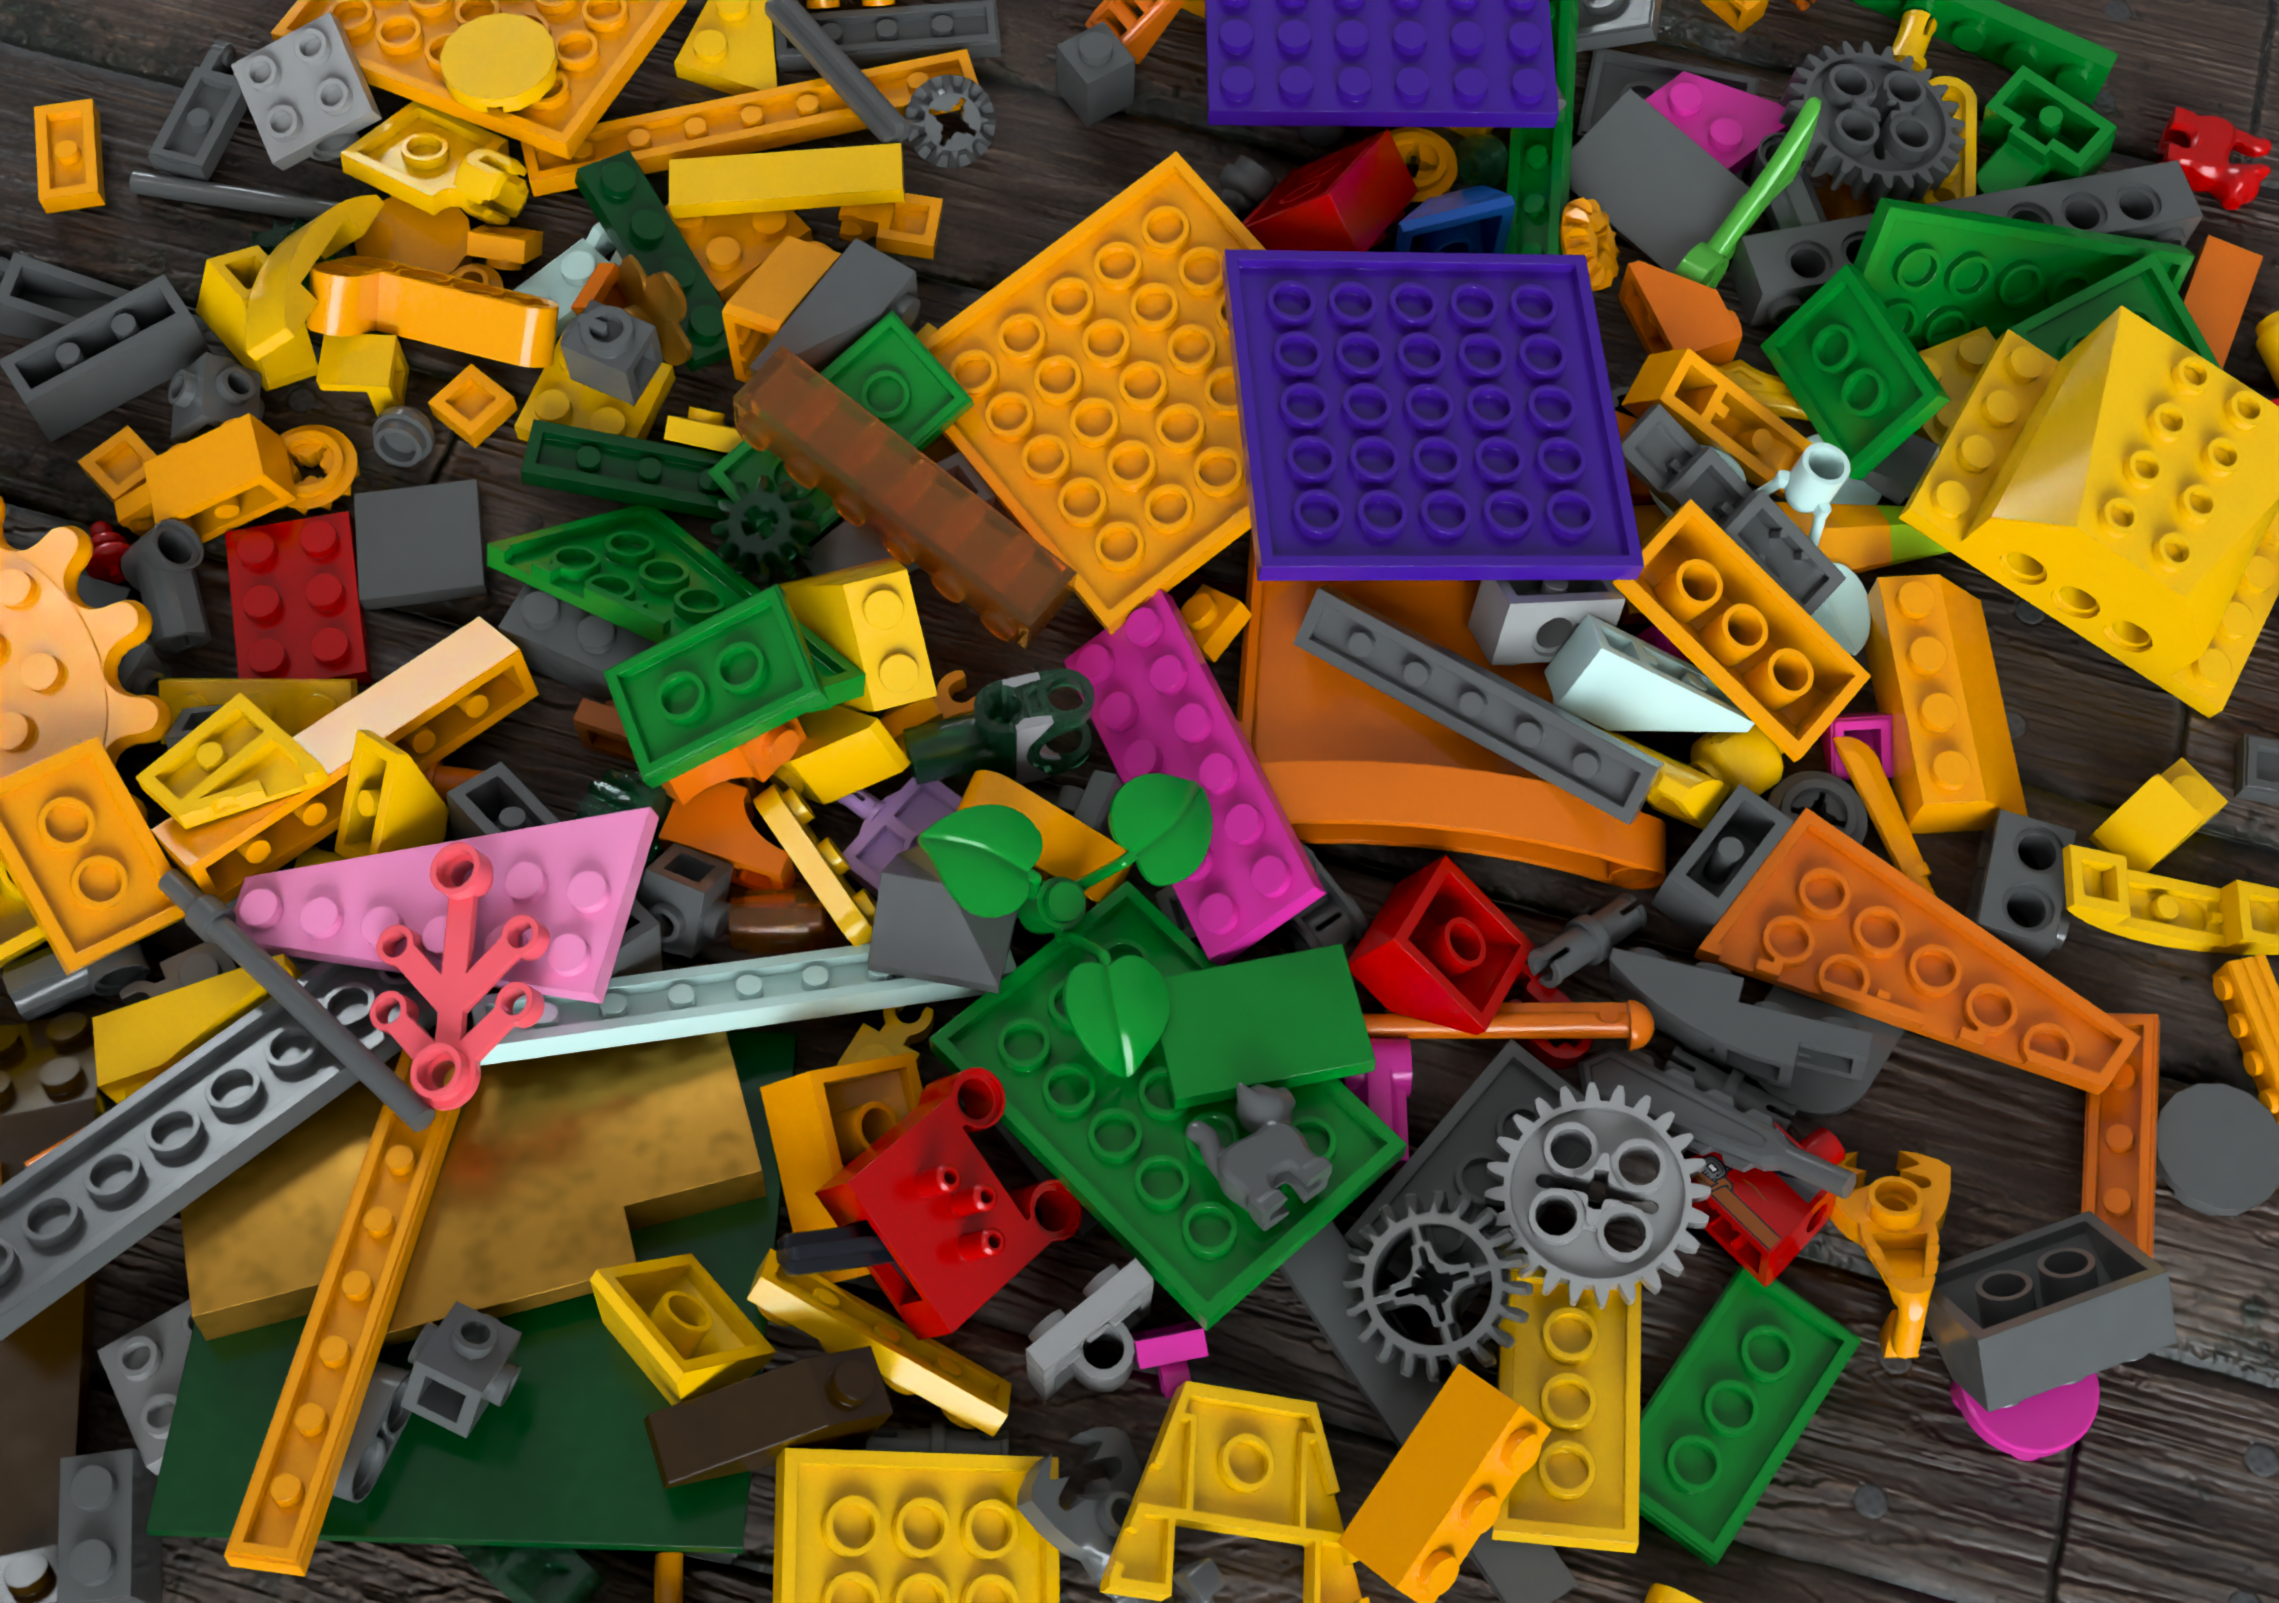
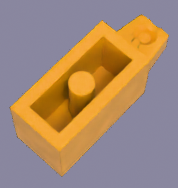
M247 413L239 418L229 419L222 423L220 427L188 442L176 444L169 448L167 452L143 462L146 483L114 501L118 523L123 527H128L132 533L138 536H143L162 520L175 519L183 521L192 527L199 535L203 544L227 531H231L298 500L284 439L251 413Z

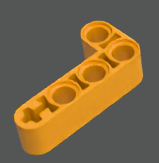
M347 256L314 264L310 270L309 292L318 301L306 322L307 328L311 331L333 336H357L376 330L522 367L545 368L553 365L559 305L552 300L369 256Z

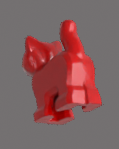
M2175 106L2161 135L2157 156H2164L2163 162L2158 163L2178 160L2192 191L2209 192L2224 209L2231 211L2237 210L2241 205L2252 202L2260 190L2263 179L2271 172V168L2265 164H2231L2229 162L2231 150L2247 157L2257 158L2269 154L2272 144L2266 138L2255 137L2235 128L2230 121L2217 115H2196L2190 110Z

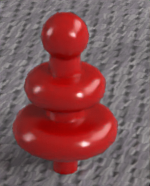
M97 521L93 523L89 532L93 544V554L86 566L88 575L116 585L126 582L127 580L121 570V557L130 545H128L122 535L113 532V528L108 522Z

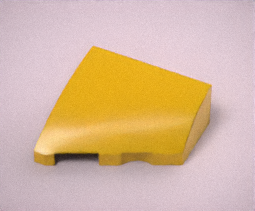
M1585 721L1664 763L1646 798V801L1654 810L1702 830L1706 828L1729 792L1730 786L1621 734L1608 731L1589 721Z

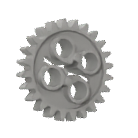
M1589 1082L1585 1100L1576 1102L1570 1090L1563 1086L1560 1088L1558 1108L1553 1110L1546 1101L1538 1097L1534 1099V1111L1537 1118L1534 1123L1518 1114L1512 1118V1126L1520 1137L1518 1141L1508 1137H1498L1496 1148L1509 1160L1508 1162H1489L1487 1165L1486 1174L1503 1183V1186L1491 1188L1484 1193V1203L1504 1208V1211L1498 1213L1497 1222L1491 1231L1499 1232L1506 1228L1515 1230L1518 1235L1517 1240L1514 1244L1503 1250L1505 1257L1519 1252L1528 1256L1530 1265L1519 1270L1518 1276L1524 1279L1538 1269L1545 1274L1542 1286L1543 1295L1548 1296L1561 1282L1568 1285V1301L1570 1306L1575 1307L1584 1289L1593 1290L1598 1309L1605 1308L1609 1297V1290L1614 1289L1618 1290L1621 1298L1628 1306L1633 1305L1636 1295L1635 1283L1640 1281L1650 1292L1656 1295L1662 1288L1657 1272L1659 1268L1676 1277L1682 1274L1684 1267L1674 1253L1675 1250L1696 1254L1700 1243L1686 1231V1228H1706L1710 1216L1693 1208L1692 1204L1707 1200L1711 1194V1187L1691 1183V1178L1704 1170L1706 1162L1705 1159L1701 1158L1684 1159L1682 1154L1691 1145L1694 1137L1691 1133H1686L1671 1138L1667 1132L1675 1116L1672 1111L1661 1115L1655 1121L1647 1116L1651 1103L1650 1096L1645 1095L1634 1108L1625 1105L1624 1086L1618 1085L1610 1101H1601L1595 1082ZM1565 1139L1575 1140L1587 1149L1589 1160L1583 1166L1576 1169L1565 1168L1553 1159L1551 1154L1552 1147L1557 1142ZM1632 1155L1642 1156L1654 1165L1656 1179L1646 1185H1634L1621 1175L1619 1163L1624 1158ZM1540 1176L1548 1177L1572 1189L1542 1188L1536 1184V1179ZM1592 1181L1606 1184L1605 1195L1613 1198L1605 1199L1601 1209L1588 1207V1195L1580 1192L1588 1191ZM1621 1201L1651 1202L1657 1206L1658 1211L1654 1214L1644 1213L1641 1209L1624 1204ZM1550 1204L1560 1205L1572 1214L1575 1225L1566 1234L1560 1236L1550 1235L1538 1226L1535 1218L1537 1212ZM1616 1221H1627L1640 1231L1642 1245L1637 1250L1629 1253L1619 1252L1607 1243L1604 1229Z

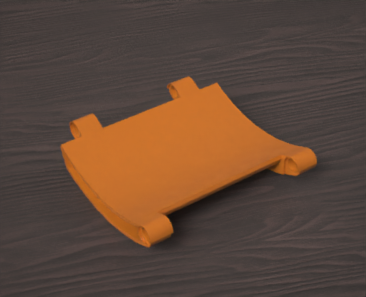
M1615 411L1621 438L1638 419ZM1626 467L1632 504L1654 503L1655 501L1649 489ZM1251 528L1245 607L1253 616L1243 627L1236 720L1301 844H1370L1472 853L1569 872L1631 890L1652 889L1664 883L1666 879V823L1662 819L1639 812L1636 820L1628 825L1293 644L1317 588L1329 585L1553 704V695L1544 673L1550 662L1522 663L1514 666L1490 665L1468 628L1481 580L1257 581Z

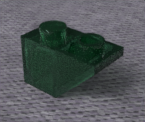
M452 1545L513 1603H588L606 1582L570 1548Z

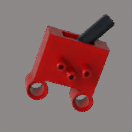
M982 1067L968 1068L929 1083L921 1092L918 1106L815 1192V1195L838 1227L786 1233L780 1238L779 1251L776 1252L777 1263L782 1266L784 1274L790 1277L867 1267L916 1339L923 1340L952 1334L1046 1246L1064 1241L1073 1236L1081 1224L1083 1215L1082 1205L1058 1179L1013 1189L1007 1193L967 1135L986 1129L998 1122L1004 1113L1006 1105L1005 1091L1000 1080L991 1071ZM958 1093L965 1102L966 1114L961 1111L958 1104ZM1036 1205L1038 1206L1041 1212V1225L1039 1224L1036 1218Z

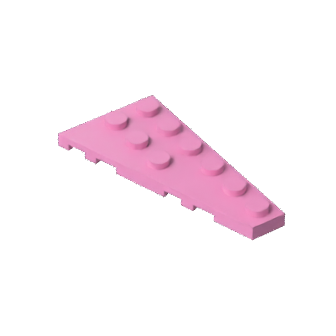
M650 806L245 877L233 910L236 916L235 923L267 953L278 955L284 953L286 956L402 973L400 970L383 962L378 957L376 951L377 941L381 933L392 925L400 924L422 936L425 955L442 971L449 897L433 886L430 879V867L434 857L442 848L451 843L463 842L486 855L493 867L492 886L487 894L478 899L472 967L500 939L504 925L511 918L521 914L529 915L547 927L550 934L549 946L546 952L536 960L523 961L520 959L494 987L502 989L510 982L520 981L536 989L541 995L603 1004L659 817ZM473 869L465 874L462 885L470 878ZM532 928L527 929L520 936L519 948L525 946L530 941ZM407 938L401 940L396 946L395 957L405 951Z

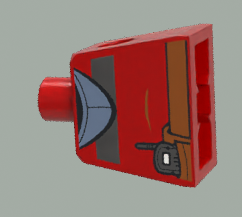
M1774 1122L1775 1129L1784 1135L1790 1145L1835 1165L1845 1160L1846 1154L1842 1144L1828 1129L1818 1127L1797 1143ZM1714 1151L1705 1156L1696 1154L1688 1158L1705 1159L1706 1162L1704 1170L1691 1178V1183L1711 1187V1194L1707 1200L1692 1204L1693 1208L1710 1216L1708 1224L1704 1229L1764 1287H1767L1777 1278L1832 1215L1836 1195L1781 1170L1762 1171L1753 1168L1747 1172H1742L1726 1166L1722 1155Z

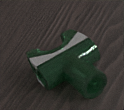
M1053 669L995 681L984 686L975 698L974 713L903 729L906 754L911 762L909 766L916 786L978 770H989L1002 774L1021 785L1065 773L1081 766L1089 757L1092 748V733L1086 721L1091 717L1094 709V688L1084 675L1072 669ZM1061 686H1069L1082 694L1084 702L1077 709L1063 711L1055 708L1047 697L1054 689ZM1070 731L1076 732L1082 740L1078 749L1068 754L1054 752L1047 745L1049 740Z

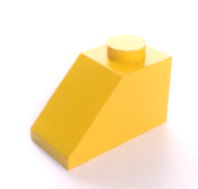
M835 705L827 710H818L812 713L806 712L797 717L807 739L797 748L794 756L787 763L781 765L768 779L783 792L793 786L802 797L826 805L903 772L911 762L878 718Z
M369 729L357 730L334 851L346 859L443 843L447 831L449 809L410 755Z

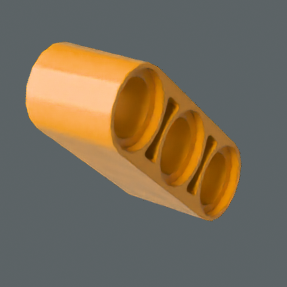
M978 770L973 774L956 810L959 811L978 805H1003L1011 807L1029 818L1039 830L1043 840L1041 855L1032 867V869L1041 874V882L1054 877H1067L1074 881L1115 860L1127 851L1119 844L1014 780L989 770ZM1132 864L1084 891L1086 898L1085 914L1124 883Z

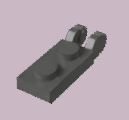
M219 39L214 41V44L211 45V50L207 52L200 67L195 66L148 152V157L154 169L194 180L209 181L248 108L235 74L233 76L230 75L232 70L231 64L235 63L236 59L233 43ZM250 48V50L247 49V53H246V54L244 53V57H246V56L250 55L251 53L257 51V49H253V48Z

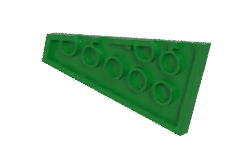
M1880 197L1853 266L1860 269L1914 348L1922 346L1931 348L1984 326L1987 327L1996 340L2001 336L2000 334L2010 327L2153 253H2156L2174 287L2179 292L2195 255L2186 247Z
M641 505L487 543V566L657 644L761 592V590L660 510ZM797 620L829 699L828 702L808 712L827 710L837 704L864 696L866 674Z

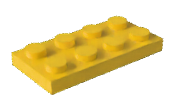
M1539 1269L1524 1279L1518 1276L1519 1270L1510 1272L1511 1281L1531 1283L1533 1285V1294L1529 1296L1511 1295L1510 1306L1528 1312L1529 1318L1525 1324L1505 1318L1501 1325V1328L1514 1336L1516 1344L1511 1349L1501 1345L1498 1346L1497 1389L1517 1402L1552 1430L1542 1443L1540 1455L1534 1465L1528 1471L1521 1474L1502 1502L1498 1518L1491 1527V1540L1636 1553L1639 1545L1642 1283L1640 1281L1635 1283L1636 1295L1633 1305L1628 1306L1621 1298L1618 1290L1614 1289L1609 1290V1297L1605 1308L1598 1309L1593 1290L1584 1289L1574 1307L1569 1305L1568 1285L1561 1282L1548 1296L1542 1294L1545 1274Z

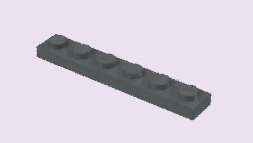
M1329 585L1317 588L1293 642L1294 645L1628 825L1636 820L1664 765L1661 761Z

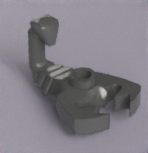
M1094 1427L1066 1440L1088 1448L1078 1467L1102 1464L1108 1472L1107 1478L1096 1479L1084 1484V1495L1074 1493L1067 1497L1062 1508L1059 1506V1496L1069 1477L1050 1479L1052 1454L1038 1460L1030 1468L1017 1496L1016 1508L1035 1530L1060 1552L1080 1560L1089 1577L1098 1583L1099 1589L1101 1578L1142 1476L1140 1463L1127 1431L1117 1427ZM1205 1558L1180 1566L1173 1571V1581L1185 1592V1597L1174 1601L1172 1596L1163 1601L1103 1594L1110 1597L1113 1603H1215L1213 1595L1224 1587L1226 1581L1213 1559Z

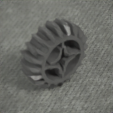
M1442 1190L1432 1191L1429 1212H1425L1418 1195L1414 1193L1406 1194L1404 1196V1206L1407 1217L1404 1219L1401 1218L1392 1206L1387 1204L1379 1209L1380 1216L1388 1226V1229L1382 1233L1369 1224H1363L1359 1232L1363 1238L1374 1244L1368 1254L1362 1250L1350 1248L1347 1253V1258L1350 1261L1365 1265L1363 1277L1348 1275L1342 1279V1286L1344 1288L1363 1290L1364 1296L1363 1300L1354 1301L1346 1305L1347 1315L1349 1317H1362L1369 1314L1372 1319L1357 1332L1360 1342L1368 1343L1383 1335L1385 1339L1377 1349L1375 1358L1380 1363L1387 1364L1397 1356L1400 1350L1403 1351L1400 1374L1406 1377H1413L1419 1370L1422 1359H1426V1374L1430 1382H1442L1445 1374V1360H1450L1453 1371L1459 1363L1471 1371L1467 1356L1471 1353L1474 1354L1477 1361L1483 1367L1491 1368L1496 1364L1495 1356L1486 1343L1492 1338L1505 1348H1513L1516 1344V1339L1511 1333L1501 1328L1505 1318H1508L1514 1322L1525 1324L1529 1318L1528 1312L1510 1306L1511 1295L1529 1296L1533 1294V1285L1531 1283L1511 1281L1510 1272L1522 1270L1529 1266L1528 1256L1522 1253L1505 1257L1503 1250L1514 1244L1517 1240L1518 1235L1515 1230L1506 1228L1491 1236L1489 1232L1497 1222L1498 1212L1487 1207L1480 1212L1474 1221H1471L1474 1199L1465 1194L1460 1195L1457 1199L1452 1213L1448 1212L1447 1194ZM1450 1228L1462 1231L1480 1247L1487 1260L1474 1264L1467 1262L1452 1265L1447 1261L1441 1245L1436 1244L1432 1229ZM1412 1237L1414 1245L1410 1247L1413 1256L1411 1272L1404 1280L1392 1284L1389 1289L1384 1290L1385 1275L1391 1258L1397 1249ZM1432 1264H1434V1268L1440 1274L1463 1278L1453 1281L1452 1292L1443 1290L1449 1297L1441 1303L1442 1307L1435 1297L1414 1293L1409 1294L1422 1290L1423 1280L1431 1281L1426 1274L1433 1269ZM1492 1281L1491 1299L1485 1315L1471 1332L1463 1336L1460 1326L1464 1324L1461 1312L1463 1299L1472 1290ZM1421 1306L1428 1312L1433 1327L1439 1328L1443 1345H1427L1413 1339L1397 1325L1390 1311L1402 1307L1408 1309Z

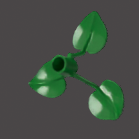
M1161 773L1144 774L1123 784L1111 800L1108 825L1113 839L1127 851L1115 860L1074 881L1067 877H1054L1041 882V874L1032 869L1042 852L1043 840L1041 834L1029 818L1011 807L988 804L965 808L941 818L925 829L918 836L917 842L933 863L946 891L963 909L982 918H997L1018 909L1019 920L1029 932L1041 936L1054 933L1058 943L1063 944L1067 942L1097 959L1098 963H1081L1072 967L1067 973L1063 986L1062 1000L1064 1011L1075 1036L1088 1054L1100 1066L1118 1078H1127L1133 1075L1165 1030L1170 1014V995L1161 973L1146 959L1136 955H1126L1112 962L1110 953L1106 948L1073 932L1072 927L1077 925L1085 914L1086 898L1084 891L1128 867L1134 861H1136L1137 867L1145 880L1155 886L1175 884L1195 872L1207 854L1213 828L1211 806L1205 790L1196 781Z

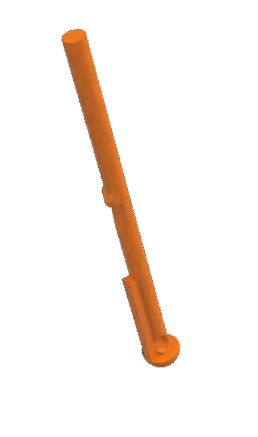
M1627 1000V1002L1502 1003L1487 1030L1479 1035L1397 1013L1363 1014L1369 1038H1626L1628 1051H1634L1645 1046L1650 1041L1654 1032V1019L1651 1012L1645 1005L1635 1000Z

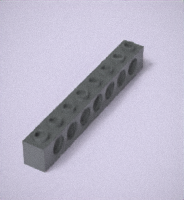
M2178 160L1926 204L2180 246L2187 244V241L2203 217ZM1874 213L1741 236L1729 268V273L1749 327L1770 323L1781 326L1845 264L1853 266Z

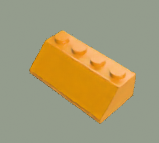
M1690 499L1658 525L1640 544L1644 568L1638 579L1613 580L1612 584L1795 763L1805 755L1869 680L1871 675Z
M1939 574L1877 577L1867 595L1871 623L1865 650L1877 711L1892 715L1893 778H1891L1894 795L1911 834L1985 830L2000 809L2028 817L1981 600Z

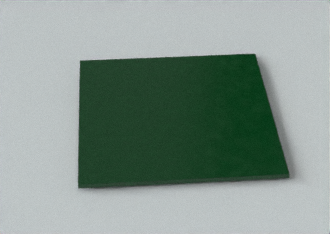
M726 1031L763 1172L767 1196L630 1231L637 1262L692 1253L766 1339L768 1319L761 1314L757 1305L747 1300L756 1271L770 1248L776 1251L782 1183L760 1087L794 1076L798 1036L797 1033ZM594 1293L496 1318L501 1323L522 1333L512 1360L513 1363L521 1366L522 1369L505 1403L499 1407L490 1402L467 1438L412 1412L369 1495L357 1504L332 1495L317 1540L743 1554L752 1470L677 1487L663 1488L643 1420L648 1414L672 1405L603 1324ZM309 1314L207 1341L194 1322L146 1526V1531L149 1535L231 1537ZM416 1339L381 1348L377 1360L412 1371L414 1365L408 1362V1357ZM763 1367L749 1378L763 1374Z

